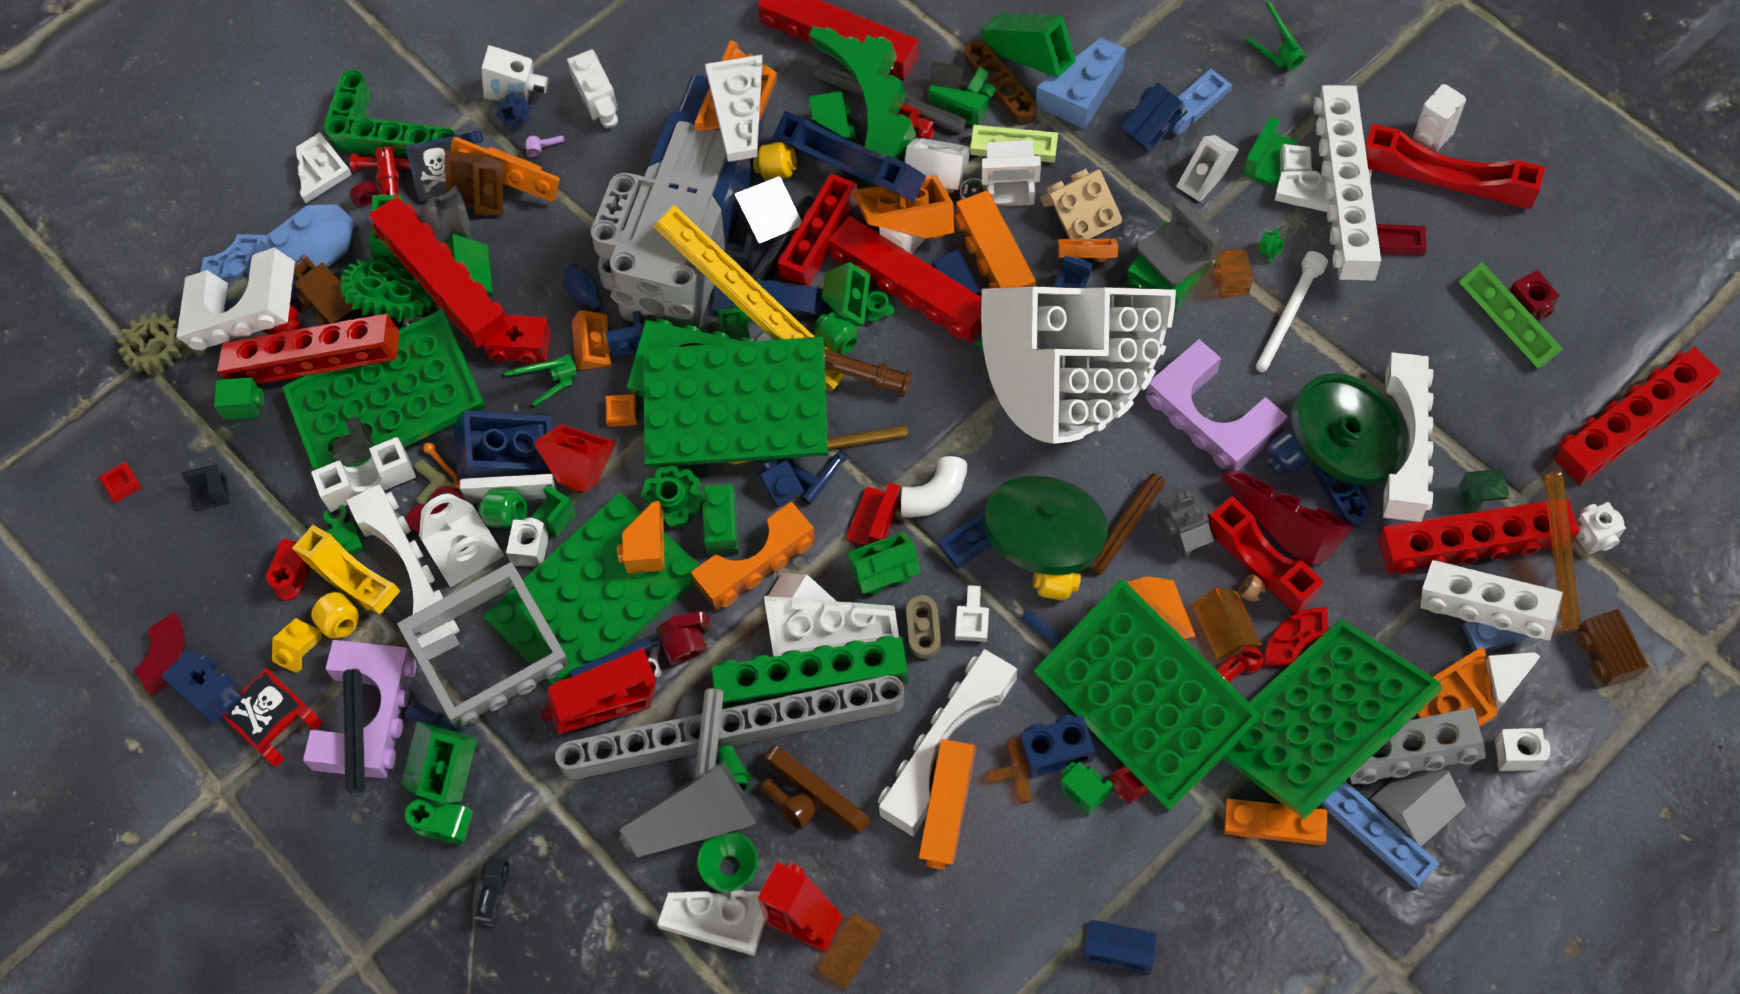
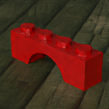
M1233 496L1210 514L1209 526L1213 538L1251 574L1260 578L1264 582L1265 587L1294 614L1303 611L1319 596L1325 581L1302 560H1291L1275 550L1259 530L1255 516Z

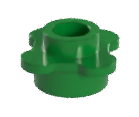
M1275 228L1273 233L1265 232L1260 240L1259 253L1268 256L1267 262L1270 263L1274 261L1275 255L1279 256L1284 247V239L1280 238L1279 228Z
M872 292L868 295L866 305L867 319L870 322H877L883 316L893 315L894 307L889 304L888 295L885 292Z

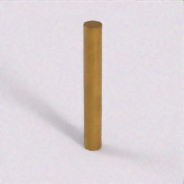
M907 425L829 437L828 450L908 437Z

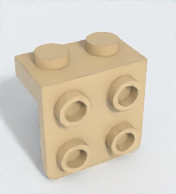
M1087 168L1071 175L1073 181L1065 185L1062 181H1059L1047 187L1048 193L1040 197L1044 207L1054 205L1069 239H1091L1119 225L1122 221L1120 212L1100 169L1089 173Z

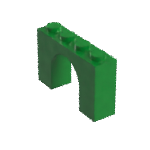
M656 319L655 322L646 320L627 388L631 394L644 398V349L753 342L756 340L742 337L741 340L731 339L728 334L719 331H713L712 334L701 332V329L691 325H684V328L673 326V323L663 319Z

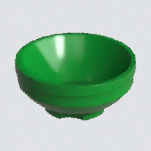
M732 831L707 839L699 851L697 866L703 881L716 891L728 893L743 889L753 880L758 868V855L755 846L746 836ZM728 858H734L740 864L739 870L731 876L724 875L720 871L721 863Z

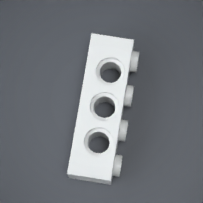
M1432 560L1422 589L1420 608L1437 614L1442 613L1458 617L1468 622H1477L1500 630H1509L1528 635L1532 638L1550 641L1559 613L1563 592Z

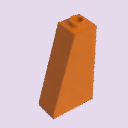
M941 739L919 858L926 859L925 866L945 870L946 864H954L977 747L975 745Z

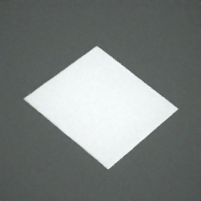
M780 176L735 193L759 243L794 230L802 223Z

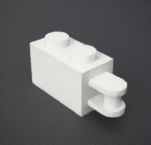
M592 49L567 59L572 79L592 119L599 118L604 127H614L618 123L615 113L618 110L614 90L594 50Z

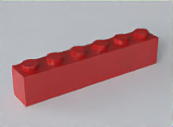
M760 0L757 5L759 20L765 26L783 31L793 38H800L810 42L812 45L809 34L813 26L822 29L824 27L831 28L842 37L847 39L848 37H854L864 43L867 35L874 38L884 37L893 44L897 59L888 75L903 81L919 58L918 39L821 0Z
M396 196L368 214L372 230L476 348H479L506 329L504 322L506 313L497 301L492 302L487 297L488 293L479 281L474 282L469 277L470 273L467 267L461 261L457 263L452 258L453 255L449 247L444 242L439 243L435 239L432 228L426 222L422 224L418 220L415 209L409 203L404 204Z
M849 216L829 238L830 255L835 262L840 265L850 262L870 274V281L877 284L880 290L886 294L891 293L898 297L908 308L917 309L930 322L941 324L954 337L958 339L963 338L971 343L981 331L982 297L858 220Z

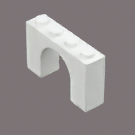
M276 248L252 255L246 291L240 301L227 312H224L227 282L208 270L185 277L176 338L188 344L192 349L204 350L213 345L226 343L229 340L249 336L252 333L287 323L295 261Z

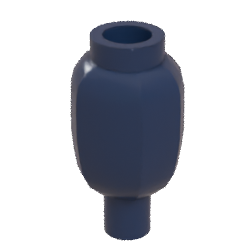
M576 263L566 267L563 271L565 276L563 283L570 295L577 302L587 304L592 312L600 311L603 306L597 299L599 288L592 275Z

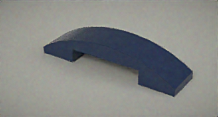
M755 280L789 313L798 314L799 320L817 321L821 315L829 314L830 306L822 299L823 290L789 282ZM715 286L712 315H718L717 310L738 307Z

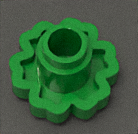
M675 465L658 468L655 478H648L644 482V488L641 491L642 498L647 502L644 510L652 502L659 501L663 512V521H666L670 528L688 525L690 515L700 514L703 505L702 493L699 491L701 487L700 480L689 469L679 471ZM676 493L675 497L668 499L671 494Z

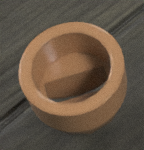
M1253 574L1248 575L1238 589V595L1250 602L1260 601L1261 598L1258 596L1260 592L1266 593L1264 582Z

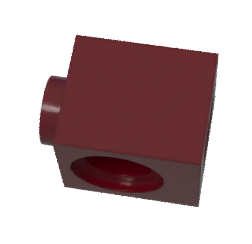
M1539 270L1515 281L1510 289V292L1531 315L1540 321L1547 319L1554 313V307L1560 297Z

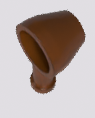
M771 778L765 780L760 786V791L763 794H767L780 807L786 820L797 830H802L808 825L818 808L814 799L807 793L789 798L775 785Z

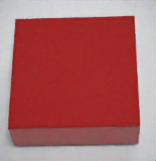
M126 461L99 476L114 503L142 488Z

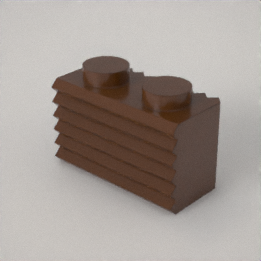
M1619 608L1587 618L1577 629L1578 643L1583 650L1589 652V656L1592 658L1591 667L1593 673L1598 679L1603 681L1604 686L1607 687L1641 676L1649 667Z

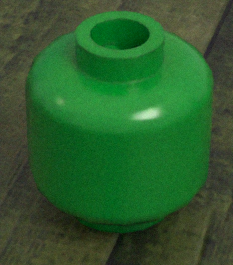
M836 312L821 315L815 323L814 337H824L825 347L829 351L846 355L856 346L858 342L857 326Z
M491 489L479 503V514L482 516L484 523L491 528L511 529L513 519L523 520L526 517V502L519 492L512 489Z

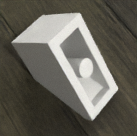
M1216 135L1203 137L1176 187L1199 202L1202 201L1225 175L1239 149Z

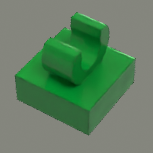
M979 67L965 91L988 96L989 100L996 88L989 83H984L989 72Z

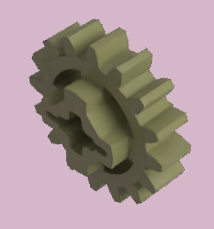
M152 313L150 319L140 315L141 321L139 323L131 320L132 328L130 330H122L126 338L118 339V343L122 347L118 351L129 368L133 367L138 373L144 369L148 375H151L153 368H157L161 373L164 369L163 365L174 366L172 359L174 357L181 358L182 355L178 349L185 348L186 346L183 341L176 338L177 322L170 320L166 314L159 318L156 313Z

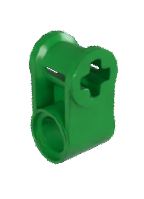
M415 800L407 806L405 819L412 830L419 836L439 839L452 844H464L473 811L457 804ZM425 813L429 816L428 819L423 818ZM417 818H422L420 823H418Z

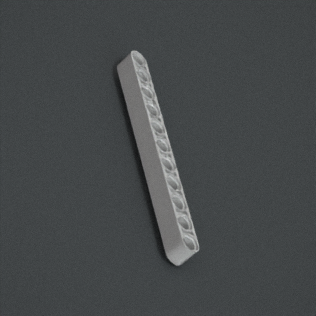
M883 676L723 709L721 711L717 749L726 745L734 747L896 713L905 703L904 686L897 677ZM888 690L898 693L893 699H885L882 696ZM855 697H863L867 700L861 706H855L850 703ZM825 703H831L835 706L830 712L819 710V707ZM792 710H801L803 712V715L797 719H791L787 716ZM702 714L568 741L558 747L555 759L566 777L580 779L698 754L699 739H695L692 736L694 732L701 729ZM762 716L771 718V722L765 726L756 724L757 719ZM729 723H738L740 725L734 732H726L724 730L725 726ZM666 736L676 737L671 745L664 746L661 744L662 739ZM636 742L644 743L640 751H629L632 744ZM601 750H612L611 754L607 758H597L598 753ZM573 755L580 756L576 764L565 765L569 757Z

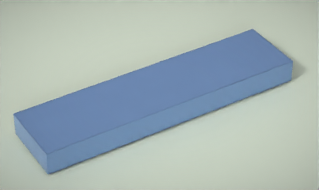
M1346 781L1320 804L1415 889L1440 864Z

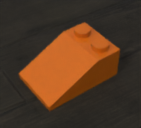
M937 175L926 176L914 202L878 186L853 190V196L867 223L870 225L923 238H940L946 234L954 233L953 202Z

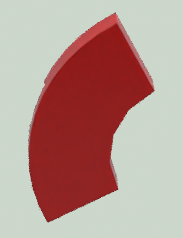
M1328 607L1303 610L1298 614L1290 616L1288 620L1282 623L1273 632L1268 641L1263 657V667L1287 668L1298 658L1305 647L1316 642L1328 631Z

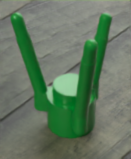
M1266 1L1265 5L1286 42L1278 48L1279 55L1277 57L1250 37H1246L1245 41L1272 60L1279 69L1286 66L1288 70H1294L1305 61L1306 54L1296 43L1287 25H1284L1271 2Z
M570 354L552 361L524 366L503 373L505 377L549 368L553 381L559 380L560 383L531 403L533 407L546 401L563 388L573 385L571 378L577 377L576 368Z

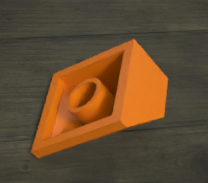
M1146 576L1128 582L1187 641L1195 639L1194 631L1174 580Z

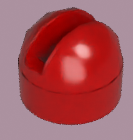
M1246 647L1238 654L1237 663L1240 661L1245 668L1243 673L1251 675L1260 671L1264 659L1259 649ZM1243 655L1256 657L1258 660L1251 657H1243Z

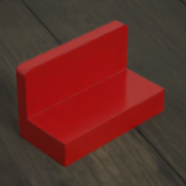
M889 482L886 491L869 486L865 488L847 534L848 542L865 546L887 537L901 501L900 485Z

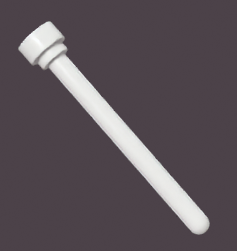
M1315 251L1306 253L1301 263L1303 274L1256 364V369L1259 372H1265L1268 369L1313 279L1323 274L1328 264V260L1324 255Z

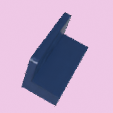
M1091 920L1083 960L1150 974L1154 964V949L1157 935L1150 931Z

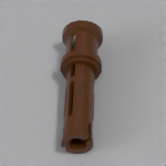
M825 349L826 369L871 382L875 389L885 388L898 392L901 397L905 396L911 379V371L907 370L904 373L888 368L885 363H879L877 366Z

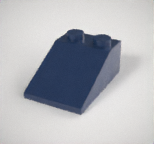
M463 410L454 425L457 481L468 478L552 474L535 447L536 440L553 429L552 416Z

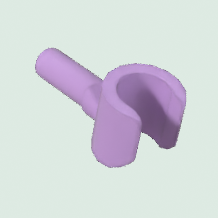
M537 136L528 137L526 140V156L528 158L539 157L541 155V148L563 143V136L542 140Z

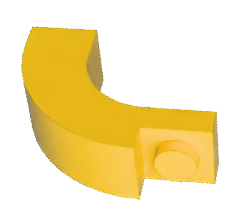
M314 525L292 547L321 577L367 611L371 609L380 615L400 592L394 583L366 568L352 557L331 534Z

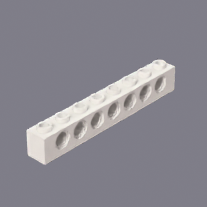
M1322 85L1320 96L1314 99V114L1319 116L1316 124V133L1321 135L1319 156H1324L1322 178L1327 179L1324 197L1325 200L1330 202L1327 209V220L1332 222L1333 226L1330 230V244L1335 245L1333 267L1338 268L1339 280H1376L1381 264V256L1357 87Z

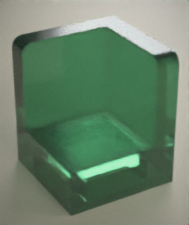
M1503 469L1466 472L1459 484L1465 513L1478 512L1485 501L1505 500L1509 496Z

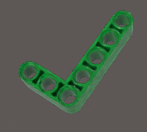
M348 70L341 75L324 122L325 132L335 150L376 156V149L382 148V152H384V147H390L394 150V158H408L406 146L456 135L455 131L446 127L364 118L371 93L363 74L358 70Z

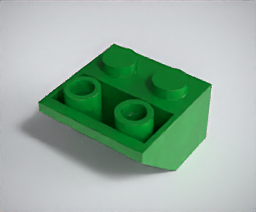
M417 721L401 785L417 796L443 804L462 801L478 738Z

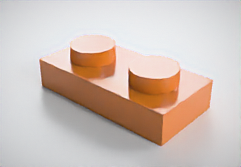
M1058 239L1059 258H1064V256L1093 258L1097 262H1107L1111 258H1118V244L1116 239Z

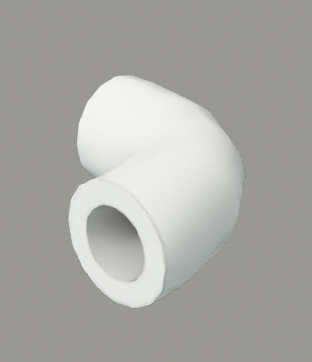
M942 457L937 461L936 473L930 482L917 487H903L901 516L908 518L928 516L948 507L961 492L967 473V462L959 457Z

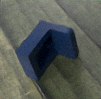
M1064 256L1062 269L1054 287L1087 288L1091 280L1092 264L1079 257Z
M638 311L632 312L634 327L606 332L612 357L629 356L637 352L645 321H641Z
M771 459L760 465L762 470L757 472L756 476L762 480L775 506H780L804 492L787 459H780L779 461Z

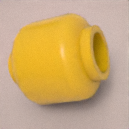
M785 142L763 145L759 148L757 157L753 159L754 169L766 181L779 176L781 180L790 178L793 170L797 169L796 153Z
M1034 572L1033 588H1037V592L1041 597L1066 601L1072 592H1078L1081 575L1078 573L1046 575Z
M333 592L322 596L312 608L311 617L314 624L324 635L329 638L338 639L350 635L355 630L359 620V613L346 596L342 593Z

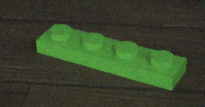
M1482 261L1459 281L1465 290L1537 368L1541 369L1563 350L1558 342Z

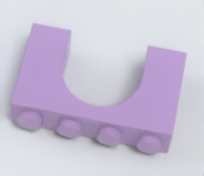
M1198 339L1150 381L1147 386L1146 398L1154 409L1161 410L1169 417L1171 424L1178 430L1182 429L1187 433L1196 447L1207 451L1221 469H1227L1229 472L1239 471L1284 430L1288 416L1266 397L1242 418L1233 422L1219 423L1202 416L1192 402V395L1218 373L1221 358Z
M333 640L326 666V671L333 680L343 681V672L345 670L359 669L362 673V684H369L380 690L381 706L374 720L363 728L364 768L366 777L387 779L389 769L394 767L396 760L394 746L396 738H400L402 734L403 721L401 715L403 708H406L409 703L410 692L408 685L410 678H413L416 673V660L407 647ZM310 730L303 758L305 764L312 771L345 774L344 733Z

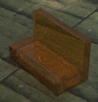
M1214 588L1192 603L1217 659L1224 660L1243 647L1257 648L1261 645V641L1236 590Z

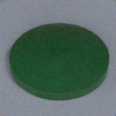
M1331 373L1320 375L1310 380L1297 394L1291 412L1294 433L1305 453L1322 470L1344 482L1357 485H1372L1386 480L1389 474H1393L1401 466L1406 457L1408 446L1405 426L1395 407L1376 388L1356 377Z
M1023 476L1004 482L989 496L983 515L984 531L994 549L1011 563L1040 574L1066 575L1088 568L1102 554L1108 537L1107 519L1098 503L1079 487L1047 476Z

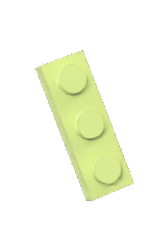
M974 125L970 155L986 156L987 142L1033 140L1034 156H1040V160L1043 162L1055 163L1058 133Z

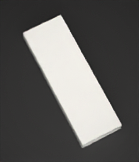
M552 474L460 480V490L465 501L468 503H480L484 495L491 489H512L519 492L524 500L547 499L543 491L544 487L547 484L557 490Z

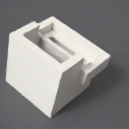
M1033 140L987 142L986 158L982 159V185L988 186V191L996 206L1034 205V182H1040L1041 160L1040 156H1034Z

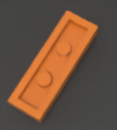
M1227 799L1225 804L1224 834L1324 846L1327 835V810L1315 809L1305 819H1302L1285 805Z

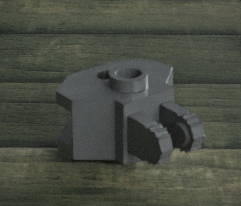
M1185 489L1158 500L1157 508L1164 529L1180 554L1188 557L1191 555V551L1204 545L1206 548L1213 546L1214 538L1209 526V510L1204 503L1198 501L1192 490Z

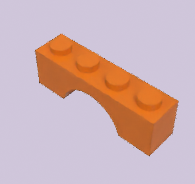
M792 501L767 518L769 528L768 539L765 546L756 555L745 560L735 561L725 559L716 554L691 571L694 585L715 611L721 607L732 605L742 592L747 589H754L769 573L781 570L793 556L798 553L803 554L812 547L813 542L816 541L814 528Z

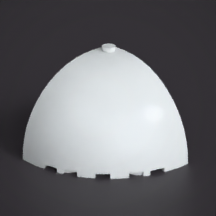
M1056 287L982 289L981 323L986 366L994 391L1008 416L1026 434L1037 440L1053 444L1082 439L1091 432L1103 430L1106 428L1105 424L1114 418H1120L1134 404L1132 400L1138 392L1146 389L1156 372L1153 367L1160 355L1164 354L1166 346L1163 345L1167 328L1172 327L1176 290Z

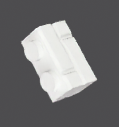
M1442 84L1435 91L1434 95L1424 103L1413 135L1414 141L1429 150L1437 152L1444 145V142L1454 134L1466 102L1465 96L1448 85Z

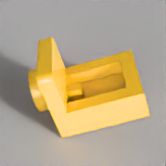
M295 618L272 638V661L281 667L298 673L302 669V657L321 641V630Z

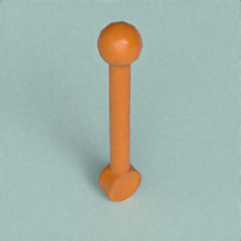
M431 442L425 443L423 451L426 454H430L454 480L453 484L460 489V481H457V474L435 451L434 444Z

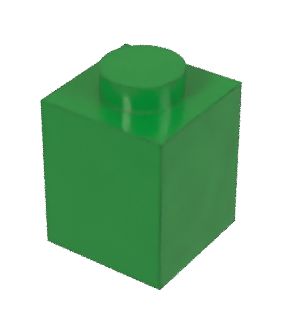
M252 377L216 380L214 407L223 420L259 418L260 406L264 405V393L261 388H258Z

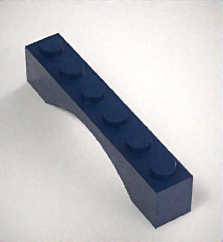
M788 111L784 112L773 134V137L781 142H785L789 147L911 202H914L926 178V175L903 161L857 145Z

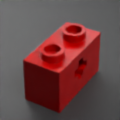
M504 316L506 329L483 344L488 359L496 362H506L507 360L521 361L526 364L546 362L551 329L546 317Z

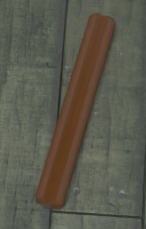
M1155 473L1150 474L1109 532L1102 554L1088 567L1092 572L1098 575L1103 574L1164 487L1165 480Z

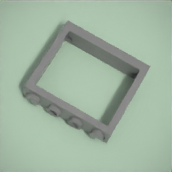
M512 562L397 623L454 728L462 727L469 722L473 724L479 719L480 714L489 709L490 711H495L502 708L508 703L507 699L518 693L519 695H524L531 692L537 686L536 683L545 678L553 679L558 677L557 673L569 666L565 653ZM514 586L552 654L454 707L417 638Z

